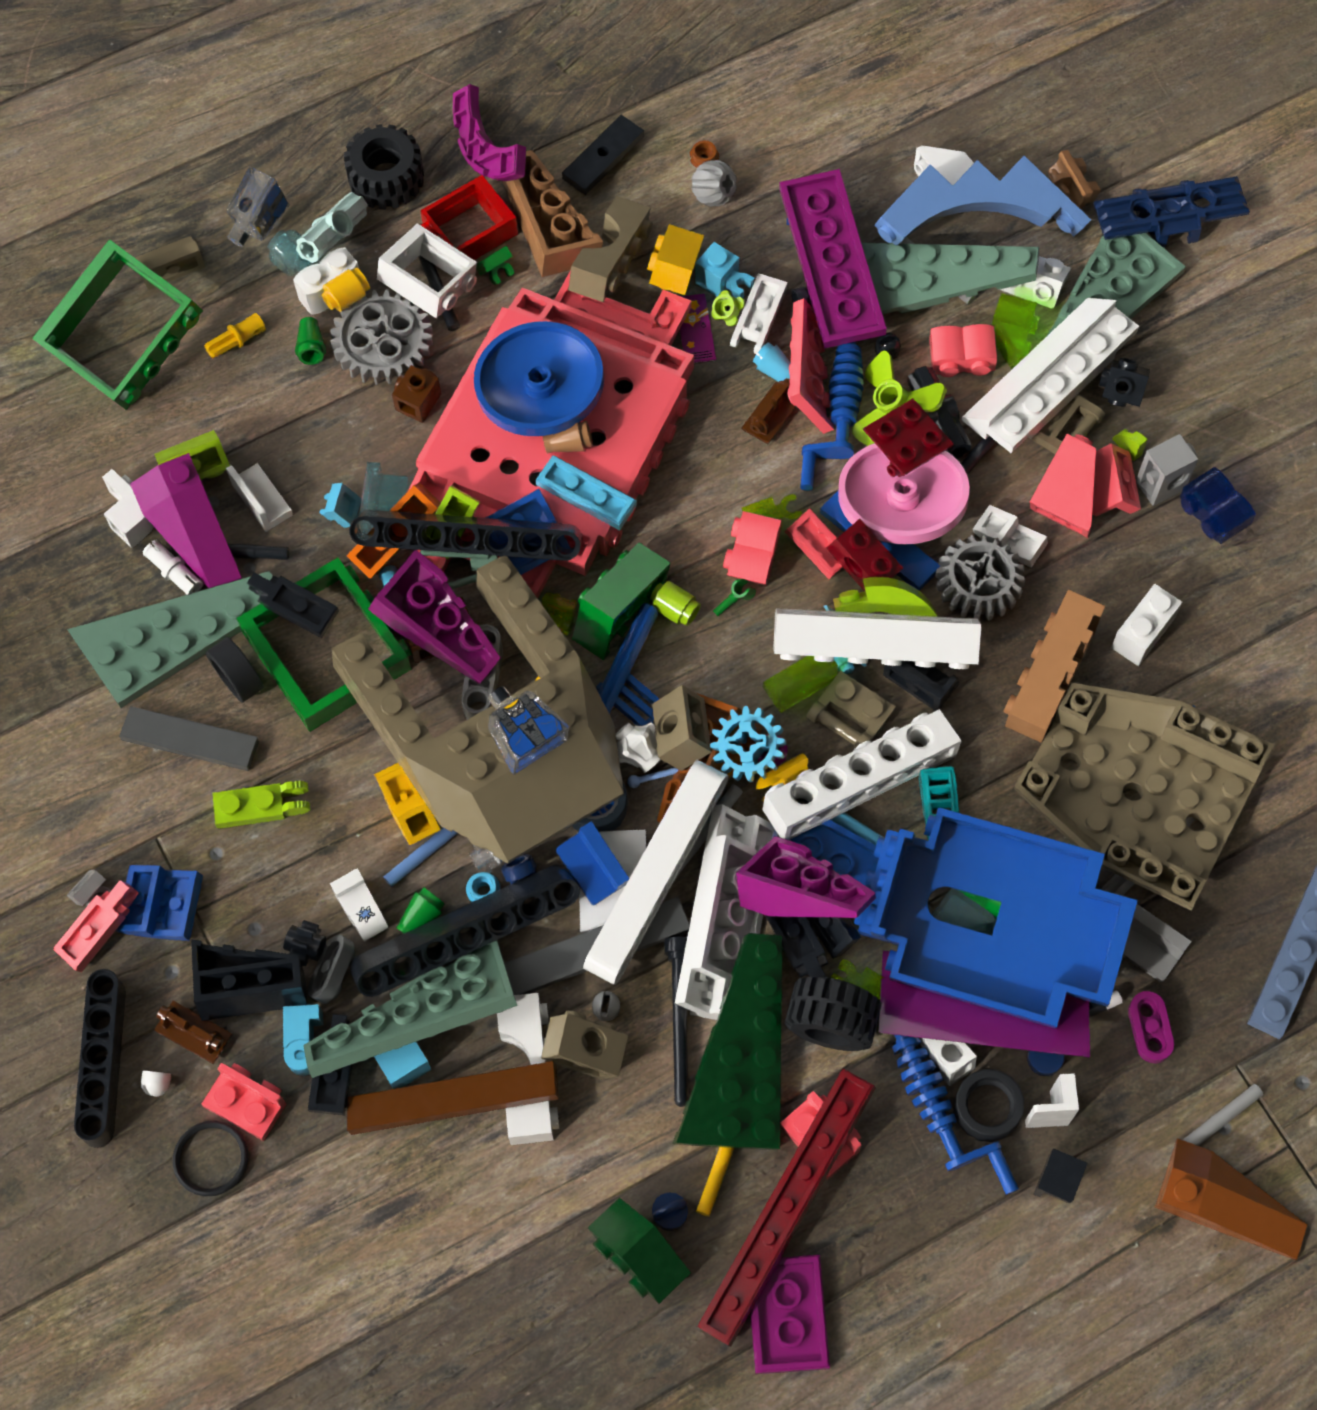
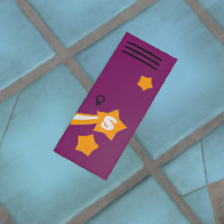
M705 293L681 296L691 300V309L680 328L683 351L694 355V363L716 360Z

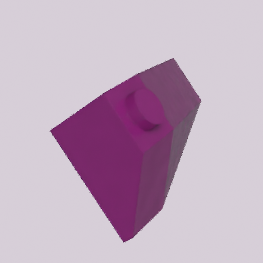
M189 453L157 465L130 483L142 514L208 588L242 579Z
M415 550L377 594L368 610L397 633L480 684L500 660V656L480 626L474 623L466 611V605L460 597L457 598L447 583L448 579L443 571L419 551Z
M776 836L736 872L740 907L767 916L857 918L876 899L874 891L848 874H838L833 870L832 863L825 859L822 861L817 860L812 856V851L806 846Z

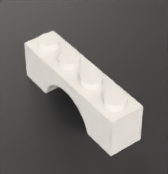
M538 993L514 995L518 1006L497 1013L501 1041L520 1048L528 1057L531 1065L545 1063L546 1060L541 1059L545 1042L542 1025L549 1024L547 1003L540 1004ZM550 1101L506 1108L508 1138L511 1145L554 1140L553 1129H559L557 1107L550 1108Z

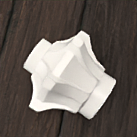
M628 722L616 733L620 763L625 762L637 768L640 767L645 773L660 761L656 751L655 725L652 722L643 726H632Z

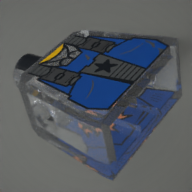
M249 166L227 207V213L234 223V226L227 235V238L232 243L243 247L249 236L260 241L265 240L288 209L290 204L276 179Z
M502 686L489 695L488 700L496 710L489 715L488 728L513 775L567 741L569 725L532 691H525L516 698H513L508 690Z

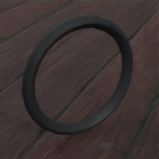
M205 1121L188 1129L180 1137L173 1153V1169L179 1183L193 1194L205 1197L217 1196L232 1189L243 1177L248 1164V1147L242 1134L235 1127L220 1121ZM208 1128L222 1129L230 1133L238 1142L241 1150V1162L235 1176L223 1186L213 1189L199 1188L191 1184L185 1178L180 1166V1156L185 1143L192 1135Z

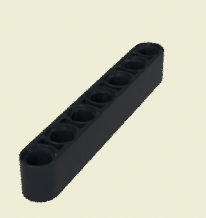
M363 510L358 513L349 527V534L352 540L362 546L551 560L573 559L579 553L582 543L580 530L570 524L383 510ZM369 521L374 527V533L368 535L361 532L358 525L359 522ZM392 524H403L407 528L408 535L405 537L395 535L392 531ZM433 525L439 528L441 538H429L425 533V527ZM461 528L472 530L475 540L470 542L463 541L458 535V530ZM497 530L503 531L508 536L509 541L505 544H498L493 541L491 533ZM528 533H536L542 539V543L539 546H530L526 543L524 536ZM568 535L574 539L575 546L571 549L562 548L558 543V538Z
M562 865L547 867L359 954L351 962V975L361 994L369 997L380 995L571 906L579 898V886L566 867ZM565 882V884H564L563 887H561L560 889H556V890H555V888L557 887V885H559L560 883ZM534 897L531 902L523 904L528 898ZM502 912L499 917L491 919L494 914ZM465 927H471L467 932L460 933ZM439 942L435 947L428 948L431 943ZM407 957L404 961L395 963L399 958ZM368 972H375L372 976L363 978Z

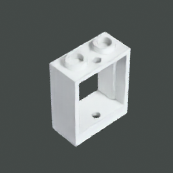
M417 223L379 257L377 280L437 318L445 310L449 311L452 309L457 299L464 292L468 293L472 290L477 281L475 276L477 262ZM419 255L454 277L439 292L404 270Z

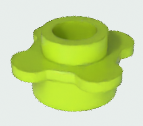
M727 290L720 292L712 304V317L715 320H724L727 326H735L738 323L737 317L740 310L745 307V300L742 297L735 298L731 296V293Z

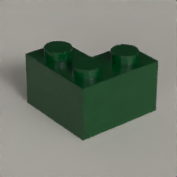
M620 1197L588 1227L597 1239L592 1243L596 1250L606 1260L610 1259L622 1274L625 1275L628 1272L632 1276L628 1283L642 1298L648 1294L660 1304L691 1274L658 1229Z

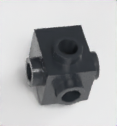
M1120 358V361L1113 360L1110 369L1104 367L1099 383V386L1105 387L1102 397L1108 398V402L1116 406L1125 407L1127 404L1140 407L1149 379L1150 369L1140 367L1137 361L1128 358Z

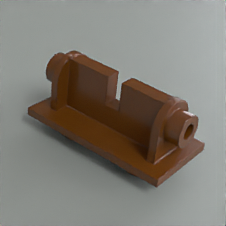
M785 378L783 381L774 383L741 429L767 445L771 442L796 408L788 397L790 379Z
M172 1001L169 1007L163 1005L156 1016L160 1021L154 1029L155 1032L213 1065L233 1035L209 1020L202 1021L200 1015L175 1001Z

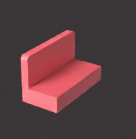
M1112 443L1096 451L1092 515L1096 517L1114 508L1129 514L1141 509L1131 454L1129 451Z

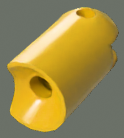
M801 753L779 765L776 771L770 770L766 773L767 778L763 779L760 776L756 782V789H763L770 785L773 787L779 783L785 785L796 780L799 774L808 770V758L805 754Z

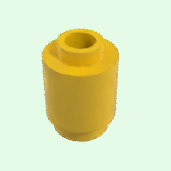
M358 268L352 271L347 269L324 284L325 292L321 295L331 310L336 308L339 312H342L365 297V292L370 289V285Z

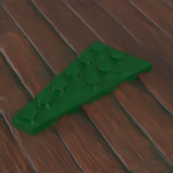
M748 933L744 935L731 973L732 978L726 995L723 996L719 1008L721 1009L715 1026L712 1028L695 1077L694 1088L689 1101L686 1103L683 1111L684 1116L672 1145L759 1150L780 1149L782 936Z

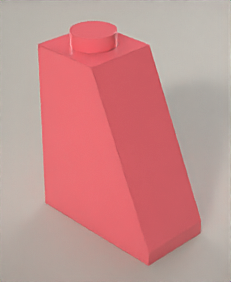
M1066 434L1030 500V509L1088 538L1092 525L1096 448L1092 446L1093 442L1082 435L1076 434L1073 437Z

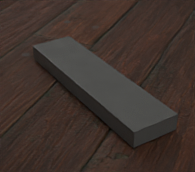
M132 706L129 708L119 735L122 741L245 771L250 770L259 744V739L256 736Z

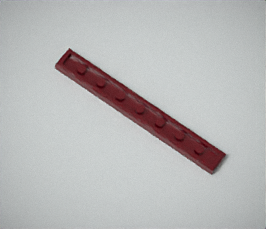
M844 1068L842 1069L697 1327L726 1345L732 1346L874 1093L876 1087Z

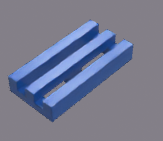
M629 673L625 682L651 705L659 700L654 693ZM600 682L596 686L597 692H599L603 683ZM623 685L620 693L649 718L645 721L619 697L614 706L637 726H643L650 722L653 723V710Z

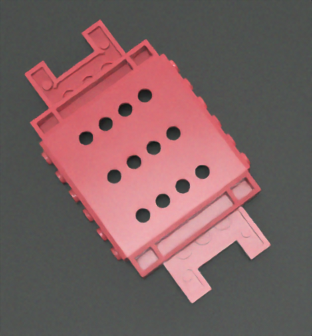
M570 272L554 300L522 287L509 308L502 307L420 452L416 460L418 471L409 490L413 485L420 482L432 495L442 502L449 487L452 485L480 501L474 517L485 518L529 493L540 489L557 522L577 527L582 534V543L579 553L573 559H550L522 574V578L538 599L556 564L586 576L599 549L600 554L607 556L611 547H617L622 536V530L619 531L539 486L532 485L529 479L532 474L541 472L554 455L634 499H637L639 494L644 495L650 481L649 473L652 468L657 469L663 457V451L661 450L666 442L671 443L677 428L675 423L679 417L683 418L690 404V400L687 399V381L694 369V355L671 345L691 309V300L662 290L651 313L648 314L607 297L604 302H600L568 291ZM542 321L565 324L586 335L596 346L601 356L604 369V387L597 405L581 422H588L591 433H603L606 437L604 443L586 448L585 452H553L547 454L543 436L518 435L494 424L484 414L478 403L474 388V371L480 355L497 336L513 327ZM621 380H626L633 385V389L629 393L621 394L615 390V384ZM483 448L490 453V456L484 462H476L471 458L472 452ZM507 460H513L518 463L519 468L513 474H505L500 470L501 464ZM635 509L627 519L628 522L632 519ZM466 528L461 539L470 542L475 540V535L472 530ZM564 535L570 547L573 548L575 546L574 539ZM425 556L440 568L443 573L452 558Z

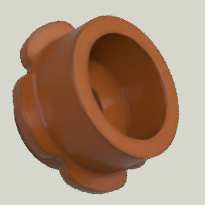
M699 141L690 151V162L697 168L706 161L719 160V152L712 142Z

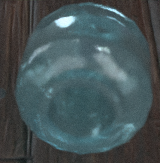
M296 230L279 231L267 246V249L270 250L269 260L287 276L296 275L302 269L314 264V262L311 263L306 259H302L296 251L297 240L302 236Z

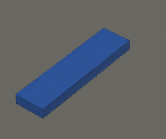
M837 491L820 508V513L844 532L852 524L843 514ZM880 541L903 567L896 575L919 591L935 576L936 570L940 567L936 561L914 544H894Z

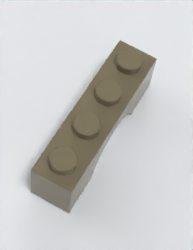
M618 196L615 197L605 213L602 238L609 242L610 245L602 248H582L571 265L568 291L600 302H604L610 291L615 292L621 273H627L631 257L638 255L642 239H648L653 225V222L649 220L651 207Z

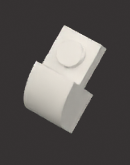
M111 469L102 478L109 492L118 502L106 511L104 516L110 528L133 548L152 531L154 526L142 514L130 486V483L133 481L126 475L120 477Z

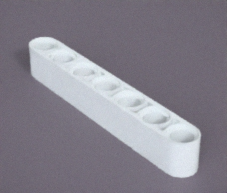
M699 760L693 763L589 951L583 969L614 985L619 982L720 798L729 775Z

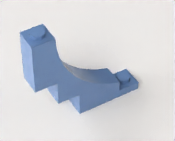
M1023 156L1000 181L976 160L954 185L930 164L880 217L874 226L886 242L899 245L907 236L920 227L936 219L961 212H999L1025 219L1040 227L1053 217L1056 219L1059 228L1066 233H1070L1073 237L1091 219L1031 161Z

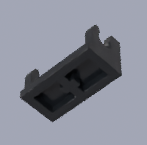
M902 661V665H885L883 676L935 711L944 705L959 685V678L955 675L949 677L935 667L916 666L915 661Z

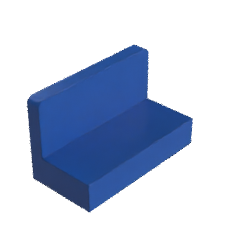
M592 821L581 827L578 834L556 848L557 854L593 906L626 886L630 879Z

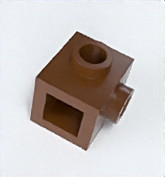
M411 365L405 375L401 374L395 383L394 392L392 393L395 410L423 423L441 395L439 378L428 369H419Z

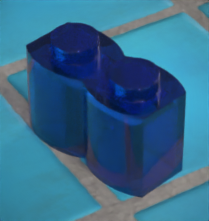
M1216 467L1211 468L1186 484L1180 495L1184 511L1200 520L1202 530L1210 539H1215L1220 544L1252 525L1256 515L1250 503L1234 489L1228 478Z

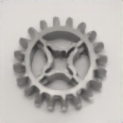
M971 534L968 537L967 544L959 539L955 543V548L949 546L946 549L945 556L939 559L938 564L940 567L936 570L935 577L939 580L936 585L937 591L943 592L941 595L942 602L951 601L949 607L951 612L960 608L962 609V618L966 617L968 613L974 614L973 618L979 620L980 615L984 614L987 620L990 621L993 619L994 612L1002 617L1006 612V608L1012 610L1015 607L1016 600L1022 596L1025 577L1022 576L1024 565L1017 564L1019 561L1018 553L1009 554L1011 550L1010 544L1001 548L998 537L991 543L987 542L985 534L981 537L980 541H976ZM992 564L1000 569L1005 578L1001 577V573L994 570ZM983 570H985L984 579H980L978 585L975 586L977 576H981ZM955 577L959 578V582L967 586L968 592L958 584Z

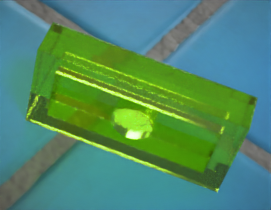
M806 656L763 681L762 687L779 712L782 713L831 684L837 676L838 664L835 660L829 663L814 660V656Z

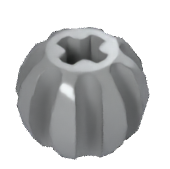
M719 160L706 161L699 165L696 172L692 175V192L698 201L710 207L721 206L732 199V195L736 192L737 177L732 168L725 162Z

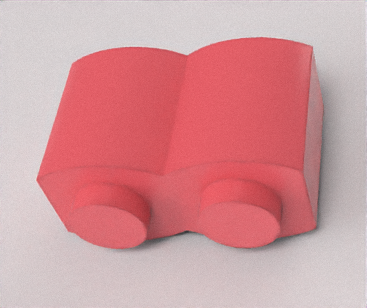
M987 324L965 327L940 326L930 330L931 367H933L936 374L943 377H953L958 373L967 372L976 376H982L996 369L997 352L994 326Z
M745 511L742 512L741 518L735 517L731 536L736 537L733 550L727 549L723 568L728 569L727 575L729 577L745 579L749 582L767 586L782 528V520Z

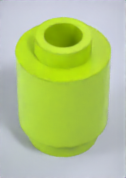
M667 581L664 585L659 583L650 597V600L653 601L652 605L657 608V612L678 625L682 623L689 626L701 608V604L696 601L694 595L671 581Z

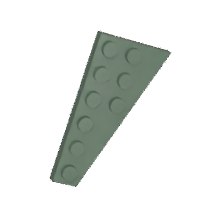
M1146 233L1105 240L1102 235L1096 250L1088 260L1047 336L1087 298L1117 300L1115 307L1132 319L1184 274L1186 266Z
M270 571L258 574L269 581L273 577ZM250 577L67 630L115 701L122 708L205 655L207 650L224 638H231L241 632L236 618L259 605L258 598L260 596L248 589L247 582Z
M496 940L463 955L446 967L440 966L415 978L390 993L391 1000L376 1008L372 1004L361 1010L363 1016L349 1025L340 1023L304 1044L307 1068L311 1077L314 1078L518 1006L498 941Z

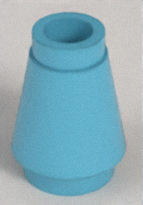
M770 342L766 343L753 359V362L757 365L756 369L778 382L783 381L785 378L790 379L789 365L791 362L778 345L773 346Z

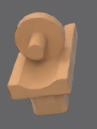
M1068 150L1061 151L1058 161L1047 171L1051 178L1050 181L1082 210L1086 203L1093 202L1097 198L1101 189L1096 181H1086L1084 178L1087 172V165L1082 158H1073Z

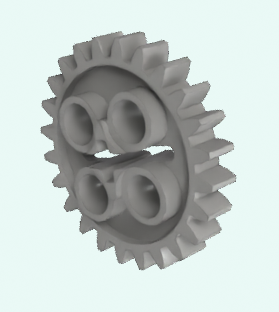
M386 289L383 296L379 297L376 290H373L372 298L363 297L361 302L352 304L350 310H343L341 312L342 318L336 317L333 319L336 328L330 330L332 340L330 341L335 359L340 361L343 370H350L352 378L361 373L363 383L371 376L374 378L375 385H378L381 378L384 377L387 383L391 384L392 376L396 375L399 377L411 365L414 366V364L423 366L422 356H430L429 346L433 345L431 335L433 330L428 313H423V309L414 305L408 299L403 301L402 295L396 293L393 298L390 297L389 290ZM372 318H378L375 321H368ZM400 327H408L404 330H397ZM359 344H366L363 347H356ZM391 352L396 353L392 356H385L386 354Z

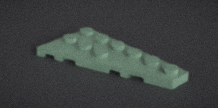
M861 243L882 315L895 311L902 314L949 302V298L965 294L967 298L978 295L977 291L993 287L1000 290L1036 281L1039 247Z

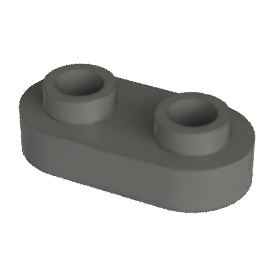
M337 934L327 942L308 986V996L321 1004H326L338 997L342 989V980L346 970L355 958L353 941Z

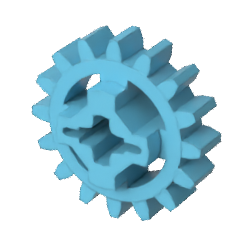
M744 706L742 715H738L733 709L730 710L732 719L727 721L724 718H720L719 721L723 726L722 730L712 731L719 738L718 742L710 744L713 750L719 751L713 757L716 763L725 762L721 770L725 774L734 770L733 778L737 781L741 779L743 774H745L749 782H753L754 774L756 773L763 779L767 778L765 769L769 767L776 771L778 768L773 761L775 758L784 759L785 757L778 750V747L787 745L786 740L777 737V735L784 731L781 725L772 727L775 717L770 714L764 719V711L761 708H757L755 713L751 714L748 706ZM755 723L765 727L769 735H759L756 732ZM739 725L737 732L732 737H728L731 731ZM747 737L756 742V744L750 745V751H746L741 746V744L747 743ZM764 752H768L767 756L758 763V758ZM728 753L739 754L742 766L734 763L728 756Z

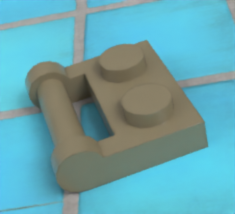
M1077 394L1031 440L1056 454L1063 442L1058 437L1077 411L1083 414L1084 418L1071 436L1073 437L1076 434L1086 437L1092 427L1102 421L1105 413L1100 407Z
M840 671L819 700L812 705L806 718L814 723L820 722L852 743L855 749L865 741L873 742L894 714L896 706ZM830 706L866 731L862 734L827 712V708Z

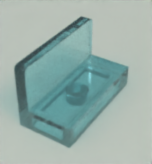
M367 462L360 512L363 510L390 511L408 492V477L383 475L380 463ZM360 521L362 532L368 534L373 525L369 521Z

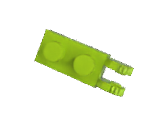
M300 780L285 782L282 785L277 783L214 792L212 794L215 825L220 829L283 820L288 816L306 814L310 811V802L298 800L284 804L283 797L307 793L308 783Z

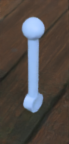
M674 767L640 777L631 775L627 783L629 787L637 788L640 783L674 775L678 772V769Z

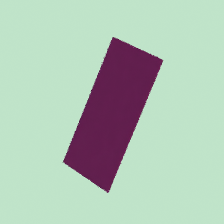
M883 950L880 994L882 1007L879 1015V1033L1090 1057L1089 1001L1066 995L1057 1028L1054 1029L892 981L889 978L891 972L885 970L890 951Z

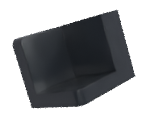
M1053 1148L1048 1155L1033 1195L1041 1197L1043 1193H1046L1066 1203H1072L1088 1163Z

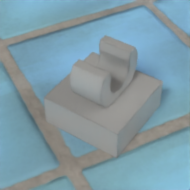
M89 870L66 896L76 905L83 906L86 904L88 906L96 893L111 892V890L101 886L106 880L96 870Z

